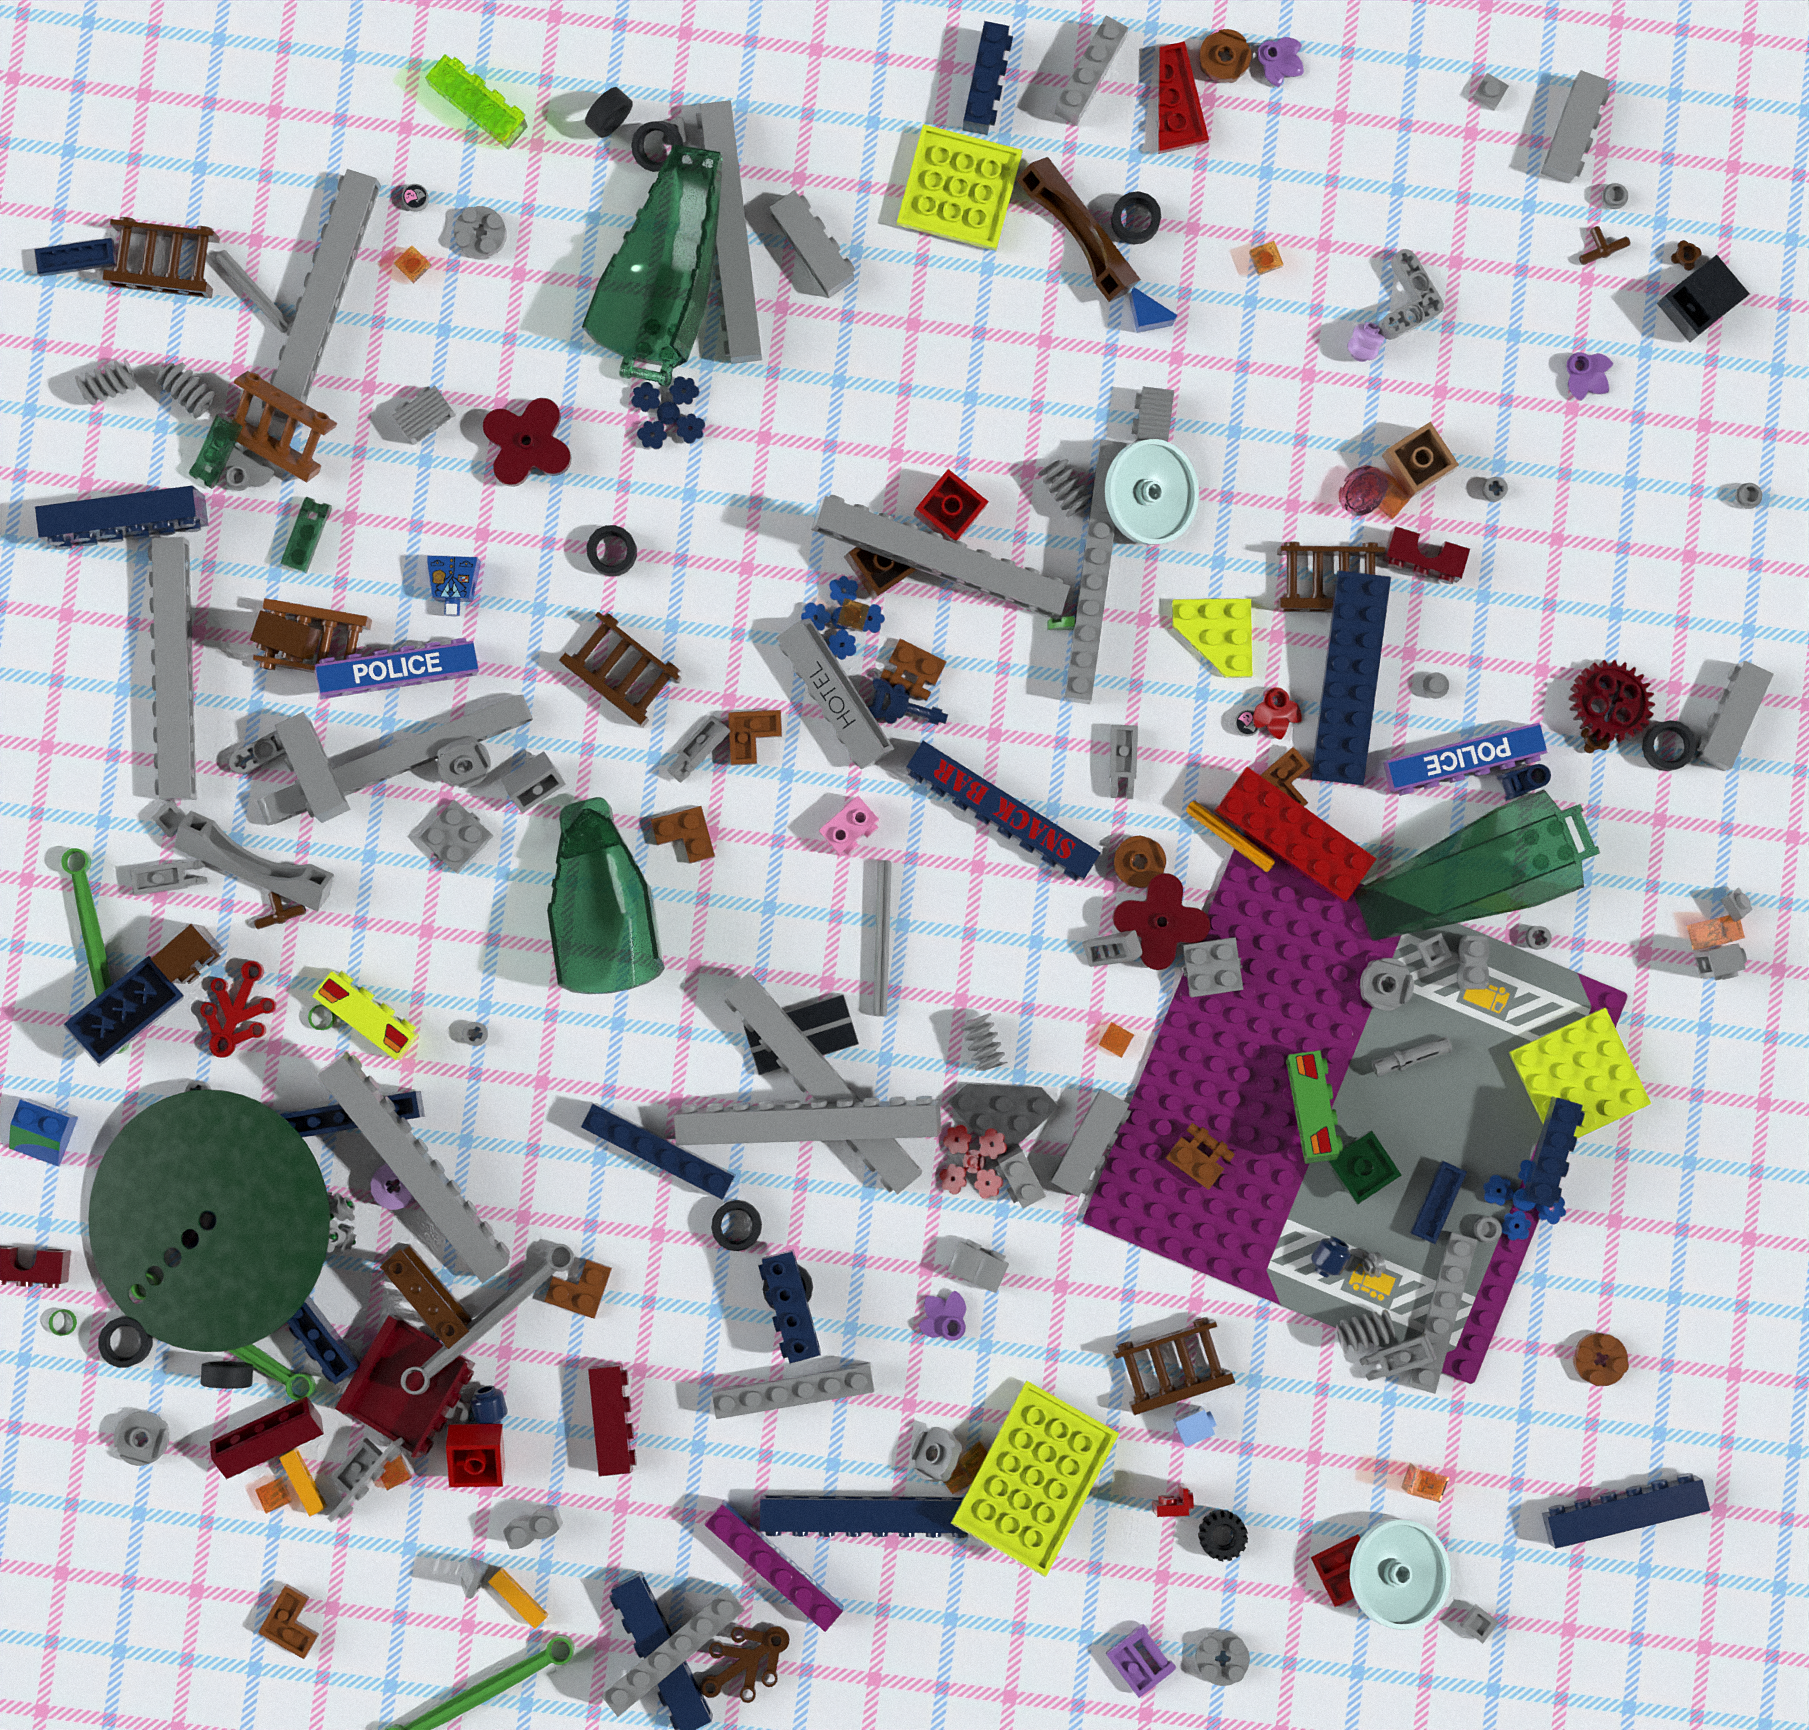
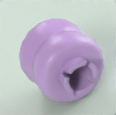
M1365 322V324H1358L1354 328L1352 338L1349 340L1347 347L1355 360L1366 362L1367 360H1374L1378 356L1379 347L1384 342V336L1379 333L1381 329L1377 324Z

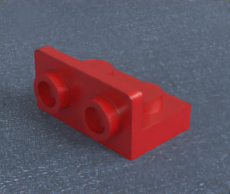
M1183 1483L1178 1484L1179 1500L1174 1498V1495L1158 1496V1500L1152 1501V1511L1157 1517L1190 1516L1189 1509H1194L1193 1492H1190Z

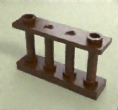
M130 217L110 220L112 227L120 232L116 267L112 271H103L102 280L109 287L212 299L213 288L204 279L208 242H220L219 236L212 228L197 226V229L142 223L136 222L135 219ZM131 233L146 235L142 269L138 271V274L129 273L126 269ZM157 236L172 238L168 270L164 277L154 276V273H152ZM183 239L198 241L193 276L190 277V280L180 279V276H178Z
M1285 542L1284 546L1278 548L1277 555H1287V594H1284V598H1280L1277 601V612L1332 613L1334 598H1326V594H1323V556H1339V570L1348 572L1349 556H1365V574L1375 575V556H1382L1385 553V547H1378V543L1374 542L1362 543V547L1300 546V542ZM1297 556H1313V594L1310 595V598H1300V594H1297Z
M597 612L595 616L602 622L577 654L574 653L570 656L565 652L559 661L644 728L649 721L648 717L645 716L648 712L646 710L671 678L680 683L682 680L678 675L680 670L669 661L664 664L617 627L619 621L609 613L603 616L600 612ZM612 630L622 640L598 670L594 669L591 673L584 667L586 664L585 660L608 631ZM631 645L642 656L621 683L611 689L604 683L606 681L605 677ZM652 662L663 672L639 702L631 705L625 700L627 696L625 693L649 663Z
M409 1245L404 1250L399 1249L379 1266L448 1349L470 1332L466 1325L473 1318L412 1245Z
M1208 1317L1199 1318L1193 1321V1326L1136 1344L1128 1341L1117 1345L1118 1350L1113 1351L1114 1357L1116 1359L1124 1358L1135 1392L1134 1400L1129 1402L1133 1415L1235 1383L1233 1373L1230 1370L1225 1371L1224 1368H1221L1209 1329L1217 1327L1215 1320H1209ZM1196 1333L1200 1334L1211 1369L1209 1372L1210 1376L1202 1379L1195 1374L1184 1337ZM1171 1341L1175 1343L1186 1378L1184 1380L1185 1384L1177 1387L1170 1383L1159 1349V1345ZM1149 1349L1160 1384L1159 1392L1152 1395L1145 1392L1133 1354Z

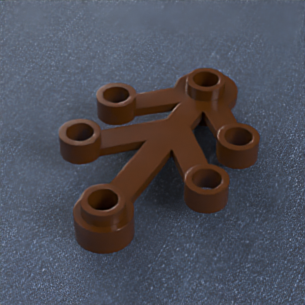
M743 1625L734 1626L731 1631L732 1640L736 1643H741L745 1639L760 1642L761 1644L754 1649L726 1645L719 1640L712 1642L709 1647L711 1657L718 1659L722 1656L739 1658V1660L718 1675H706L700 1684L701 1693L707 1698L718 1696L722 1685L747 1668L744 1686L740 1690V1698L745 1703L752 1702L756 1697V1689L754 1687L759 1659L768 1652L767 1670L762 1674V1683L766 1687H773L778 1680L776 1670L779 1653L785 1651L790 1642L787 1630L781 1626H772L766 1632L746 1629ZM735 1630H742L744 1636L742 1638L735 1637ZM779 1636L781 1643L775 1645L772 1643L771 1638ZM719 1645L722 1648V1652L716 1654L713 1652L712 1647ZM767 1674H773L775 1680L773 1682H767L765 1680V1676ZM713 1683L716 1689L709 1692L706 1689V1685ZM749 1689L753 1692V1696L746 1698L743 1695V1691Z

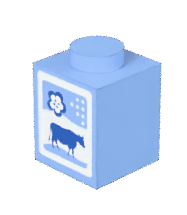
M1203 1407L1173 1419L1185 1447L1215 1435L1213 1427L1217 1426L1211 1411L1205 1412Z

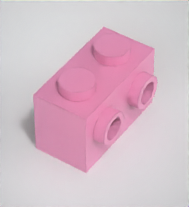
M857 796L819 830V833L839 855H842L844 852L846 855H849L859 846L856 842L863 835L868 838L879 828L876 825L879 819L863 800Z

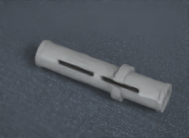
M1444 1036L1406 1051H1395L1393 1055L1372 1061V1067L1377 1077L1397 1070L1401 1072L1413 1064L1452 1052V1046L1449 1038Z

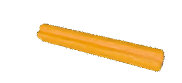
M1193 800L1187 806L1186 812L1265 872H1268L1275 863L1273 858L1197 801Z

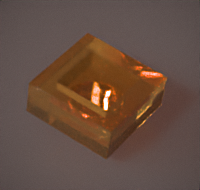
M1275 241L1250 249L1249 251L1258 276L1279 269L1284 265Z
M412 245L394 262V265L413 284L432 266Z
M844 598L837 625L862 632L870 606Z
M1110 1022L1098 1045L1122 1058L1134 1034Z
M400 1454L393 1462L390 1463L388 1461L383 1468L386 1471L380 1477L386 1490H389L411 1479L412 1475L402 1454Z
M282 1477L255 1489L266 1514L292 1502Z

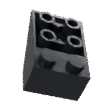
M1715 255L1668 292L1657 305L1690 343L1750 295V293L1720 257Z

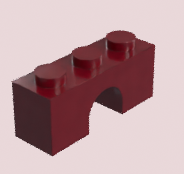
M1397 526L1391 530L1382 559L1388 562V566L1395 569H1403V567L1413 569L1414 574L1423 577L1433 575L1438 577V581L1445 584L1457 583L1462 579L1470 548L1445 541L1440 546L1437 557L1428 558L1423 556L1418 549L1420 533Z
M0 1246V1285H6L7 1281H17L16 1286L32 1287L33 1282L43 1283V1288H59V1284L69 1281L71 1250H37L35 1264L32 1268L27 1269L18 1261V1247Z

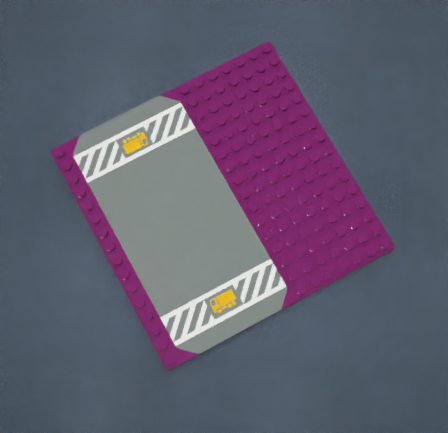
M1242 835L1273 858L1275 863L1268 872H1265L1235 848L1233 849L1207 913L1210 920V931L1206 938L1200 942L1236 937L1238 958H1241L1240 962L1242 965L1240 972L1243 990L1190 997L1187 976H1184V973L1182 974L1128 1107V1110L1131 1111L1125 1124L1120 1126L1117 1139L1111 1148L1083 1221L1085 1224L1334 1328H1336V1324L1340 1328V1321L1342 1319H1345L1350 1325L1352 1317H1356L1361 1323V1316L1363 1314H1366L1371 1321L1372 1312H1377L1381 1318L1382 1310L1386 1309L1390 1314L1395 1331V1339L1390 1335L1389 1344H1386L1382 1338H1379V1346L1386 1348L1422 1335L1450 1232L1477 1239L1474 1234V1225L1479 1218L1490 1216L1497 1219L1501 1224L1505 1221V1214L1510 1213L1513 1215L1515 1211H1520L1514 1206L1513 1197L1510 1200H1505V1203L1501 1206L1495 1202H1486L1484 1199L1486 1191L1483 1189V1185L1489 1182L1490 1177L1493 1175H1499L1502 1180L1508 1179L1511 1183L1509 1188L1513 1190V1193L1520 1188H1525L1524 1180L1518 1178V1173L1522 1171L1520 1163L1523 1160H1530L1532 1162L1543 1128L1539 1115L1509 1052L1602 1008L1607 1009L1616 1028L1628 996L1625 992L1361 883L1356 887L1347 902L1341 903L1252 838ZM1441 933L1453 957L1427 969L1416 945ZM1463 936H1486L1488 938L1490 953L1486 964L1489 970V981L1487 987L1483 990L1459 988L1457 971L1461 962L1458 957V944ZM1393 958L1403 962L1408 967L1407 969L1414 980V990L1406 1004H1402L1393 1011H1384L1370 1006L1362 998L1360 989L1361 975L1368 963L1373 960ZM1386 977L1385 980H1382L1381 986H1383V990L1386 992L1387 988H1392L1393 983H1390L1389 977ZM1447 1036L1452 1046V1052L1413 1064L1401 1072L1397 1070L1381 1077H1377L1374 1073L1372 1061L1393 1055L1395 1051H1406ZM1313 1051L1321 1052V1057L1327 1060L1328 1074H1325L1326 1084L1330 1083L1332 1087L1333 1099L1330 1100L1331 1110L1335 1109L1337 1113L1338 1125H1334L1336 1135L1341 1136L1342 1147L1356 1137H1361L1372 1130L1402 1176L1357 1205L1333 1174L1332 1167L1328 1161L1305 1164L1286 1063L1288 1055ZM1192 1122L1200 1128L1203 1126L1209 1131L1208 1134L1219 1142L1222 1140L1228 1145L1227 1148L1235 1153L1230 1162L1221 1156L1216 1161L1224 1170L1209 1190L1165 1158L1180 1137L1190 1143L1194 1136L1187 1132L1186 1129ZM1202 1142L1197 1147L1198 1150L1208 1157L1213 1151ZM1442 1160L1467 1171V1174L1436 1244H1433L1411 1234L1410 1231ZM1536 1206L1532 1210L1524 1212L1526 1219L1531 1222V1226L1528 1228L1529 1236L1526 1239L1521 1240L1517 1238L1512 1241L1508 1238V1234L1501 1233L1500 1238L1493 1243H1485L1477 1239L1441 1372L1469 1384L1476 1381L1540 1220L1538 1216L1539 1211L1536 1209ZM1334 1236L1349 1246L1348 1250L1351 1258L1339 1276L1330 1275L1326 1278L1315 1271L1316 1266L1312 1263L1311 1256L1323 1238ZM1364 1252H1379L1382 1255L1386 1270L1381 1273V1277L1377 1278L1375 1276L1371 1278L1365 1272L1362 1265Z

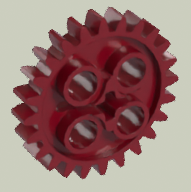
M1603 660L1599 666L1594 662L1589 669L1585 668L1581 675L1575 678L1574 681L1577 684L1570 688L1574 694L1568 700L1575 702V704L1569 709L1578 713L1573 720H1582L1583 723L1579 728L1588 727L1587 736H1591L1594 732L1597 733V741H1600L1604 736H1606L1608 744L1614 738H1616L1618 744L1622 743L1625 738L1630 741L1635 737L1634 734L1638 736L1643 732L1642 728H1646L1650 724L1647 719L1654 715L1650 709L1655 706V703L1648 701L1654 696V693L1646 692V689L1651 684H1642L1641 680L1645 676L1644 674L1634 675L1636 667H1633L1630 671L1626 670V662L1620 667H1617L1616 660H1613L1609 666L1606 660ZM1599 681L1605 683L1608 690L1601 688ZM1619 682L1618 690L1615 693L1616 683ZM1623 690L1628 691L1631 694L1632 699L1627 698L1624 695ZM1591 704L1598 706L1600 713L1595 712ZM1608 712L1607 722H1605L1604 718ZM1616 713L1622 715L1625 722L1618 720Z

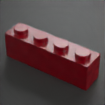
M622 1363L591 1366L588 1369L598 1475L601 1477L629 1474L632 1472L633 1466L637 1465L636 1450H631L630 1439H634L633 1423H628L627 1412L632 1410L631 1398L625 1394V1386L629 1385L628 1370H623Z
M306 1396L211 1440V1459L227 1480L323 1435L321 1415Z

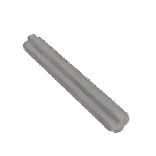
M222 250L215 257L216 261L281 333H285L290 324L285 315L226 250Z

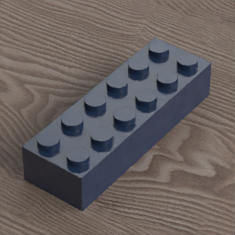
M193 485L35 506L38 538L47 542L48 545H52L57 550L70 549L72 544L79 543L82 546H94L98 544L97 541L107 540L109 543L124 541L123 537L131 536L134 539L149 538V534L153 533L168 536L175 534V530L185 529V532L201 531V527L209 526L205 495Z

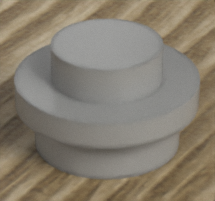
M1619 183L1609 184L1602 192V201L1610 209H1620L1628 201V191Z
M1744 483L1737 489L1735 498L1742 508L1752 509L1760 504L1762 491L1754 483Z
M1431 673L1423 681V691L1430 698H1441L1449 690V681L1442 673Z

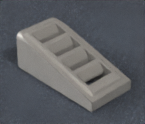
M1135 930L1082 942L1090 967L1131 962L1142 955V949ZM1105 945H1107V947H1108L1110 956L1108 955V952H1107V949H1106V946H1105ZM1095 946H1098L1101 958H1098Z
M469 1558L461 1577V1586L465 1597L473 1598L481 1588L489 1568L487 1563L475 1558Z

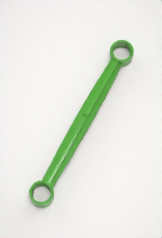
M72 848L63 854L61 864L63 869L72 875L84 946L95 995L98 997L112 985L98 916L86 873L91 867V858L84 850ZM75 852L81 853L85 858V865L79 871H72L68 867V858ZM129 1044L126 1045L123 1049H121L117 1054H121L124 1051H126L129 1047Z
M147 1272L146 1277L151 1278L155 1286L161 1283L160 1278L156 1274ZM138 1284L131 1287V1292L136 1298L145 1300L146 1296L140 1293ZM253 1344L228 1350L248 1364H252L256 1369L284 1384L288 1396L293 1400L297 1401L306 1396L310 1397L315 1391L316 1383L310 1374L305 1372L293 1373ZM297 1377H303L308 1381V1394L300 1396L294 1393L292 1382Z
M557 1635L551 1639L545 1650L474 1685L405 1726L399 1724L391 1725L386 1730H432L504 1692L551 1663L556 1665L567 1663L574 1654V1643L566 1635ZM563 1641L569 1646L570 1653L565 1659H558L553 1656L551 1647L554 1642Z

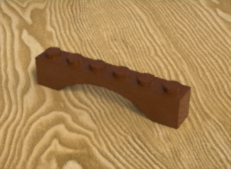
M1049 157L1032 162L1016 178L1031 200L1052 213L1076 239L1088 260L1093 282L1108 302L1126 295L1141 280Z

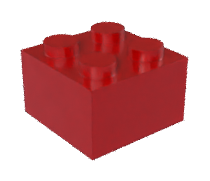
M947 469L915 508L913 515L931 530L941 534L944 540L950 542L952 540L959 541L983 512L989 501L951 470Z
M503 1424L449 1425L446 1441L449 1488L503 1487L505 1473Z

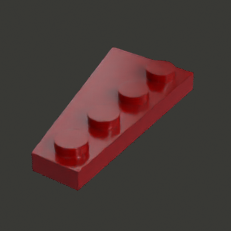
M1185 41L1159 48L1158 154L1209 142Z

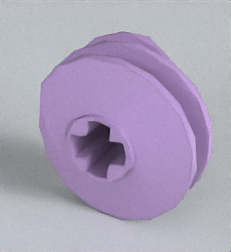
M387 1163L379 1167L373 1174L370 1183L371 1194L374 1200L383 1208L390 1210L405 1208L412 1204L415 1198L401 1181L398 1185L401 1187L400 1190H391L393 1185L390 1182L400 1181V1179Z

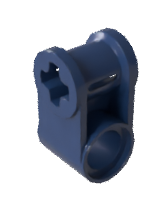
M1535 764L1497 776L1506 794L1504 797L1505 801L1528 794L1527 792L1547 785L1551 779L1549 768L1543 764ZM1533 770H1539L1543 774L1541 783H1535L1532 780L1531 773Z

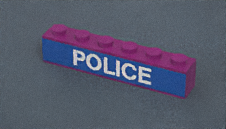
M725 1500L708 1517L704 1525L824 1632L842 1614L844 1606Z

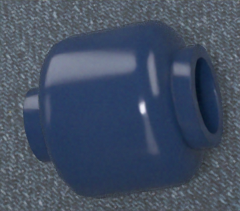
M1334 1236L1323 1238L1311 1256L1312 1263L1316 1266L1315 1271L1326 1278L1330 1275L1339 1276L1351 1258L1348 1250L1349 1246Z
M492 1385L478 1388L470 1399L474 1420L478 1424H501V1420L508 1413L503 1392Z

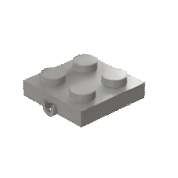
M454 799L424 831L419 839L434 852L433 855L440 862L443 860L453 871L459 874L494 835L479 822L480 818L473 812L470 814Z
M1236 937L1182 945L1185 960L1183 973L1184 976H1187L1190 997L1243 990L1240 972L1242 965L1240 962L1241 958H1238Z

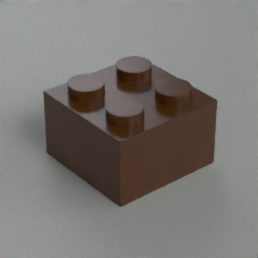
M855 547L844 556L873 600L918 570Z
M260 610L250 641L258 643L256 648L274 654L282 651L281 657L303 663L304 659H313L322 630Z
M190 924L153 956L151 960L171 983L191 984L200 977L201 973L199 971L206 965L208 967L212 966L221 958L219 953L224 948L204 926Z

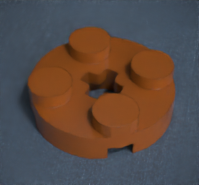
M1222 29L1207 36L1199 52L1201 71L1217 82H1236L1245 74L1251 61L1252 53L1245 37L1232 29ZM1227 50L1232 59L1226 62L1222 61L1218 53H1224Z
M1141 835L1133 836L1123 841L1115 851L1113 866L1117 877L1127 886L1146 888L1149 881L1155 875L1164 873L1166 855L1162 846L1155 840ZM1135 855L1147 859V862L1144 863V869L1133 866L1132 862L1135 861Z
M1590 1333L1584 1336L1576 1346L1575 1356H1573L1575 1370L1583 1380L1595 1386H1609L1618 1382L1629 1368L1628 1354L1625 1346L1619 1339L1610 1334ZM1599 1352L1607 1356L1606 1364L1603 1366L1601 1364L1596 1365L1594 1362L1597 1359L1596 1354Z

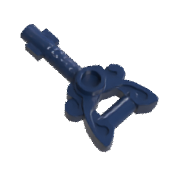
M873 677L872 682L876 691L872 705L868 709L874 718L885 717V721L888 724H893L897 718H902L907 712L928 718V722L938 725L939 722L946 724L948 714L943 713V709L934 706L932 709L909 703V696L907 693H904L905 686L898 683L893 687L890 682L882 677ZM888 693L890 694L891 703L884 709L882 705L885 694Z

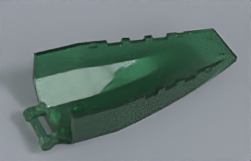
M674 144L658 173V178L648 191L649 197L642 209H638L635 215L637 219L630 232L626 231L624 234V242L617 254H613L598 282L582 328L596 344L623 356L619 369V375L622 378L630 379L634 377L658 382L660 386L668 387L672 382L673 369L688 361L705 314L711 281L720 207L723 157L721 152ZM635 361L662 367L660 372L633 367Z
M1543 789L1487 811L1354 891L1353 895L1372 941L1528 909L1584 888L1582 860L1601 852L1599 847L1594 845L1581 813L1583 811L1581 804L1561 811ZM1569 816L1572 817L1585 851L1580 853L1565 820Z

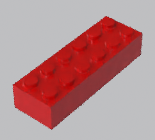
M1248 766L1243 769L1214 810L1219 816L1341 903L1347 902L1377 859Z

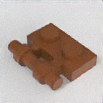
M900 638L888 663L897 668L894 673L884 669L881 677L890 682L893 687L898 683L903 684L905 691L909 692L910 696L916 699L919 697L927 701L931 691L923 688L925 682H928L935 686L947 661ZM904 671L918 677L916 683L903 678Z
M1192 1122L1186 1129L1187 1132L1194 1136L1190 1143L1180 1137L1165 1158L1209 1190L1224 1170L1216 1161L1221 1156L1230 1162L1235 1153L1227 1148L1228 1145L1222 1140L1219 1142L1208 1134L1209 1131L1203 1126L1200 1128ZM1201 1142L1213 1150L1209 1157L1197 1149Z

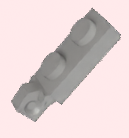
M714 715L711 716L678 750V758L667 771L681 783L724 740L730 730Z

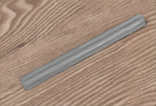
M879 860L877 862L873 1015L882 1017L887 1015L892 865L889 860Z

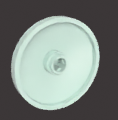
M1147 439L1126 446L1114 458L1107 473L1105 500L1108 512L1121 533L1137 543L1157 545L1168 543L1178 538L1191 524L1199 501L1198 480L1190 460L1178 447L1164 440Z
M1402 1519L1381 1522L1363 1535L1354 1550L1350 1564L1352 1592L1362 1611L1377 1624L1399 1630L1420 1627L1430 1621L1440 1611L1449 1592L1451 1570L1446 1550L1439 1538L1420 1523Z

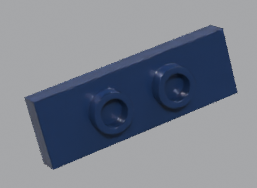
M112 238L34 249L37 274L40 277L116 266L117 261L114 240Z
M1441 1160L1411 1228V1234L1436 1244L1467 1171Z

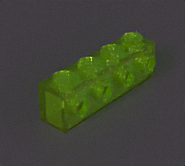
M444 54L426 75L425 79L428 85L509 150L528 127L524 118L526 116L524 112L515 105L511 108L504 102L506 100L505 97L497 90L493 89V91H490L485 87L486 82L476 73H473V75L469 74L465 70L466 66L458 58L454 57L451 59Z

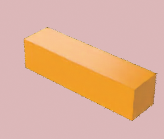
M298 1448L279 1457L309 1517L328 1507Z
M503 1567L488 1581L534 1629L549 1615Z

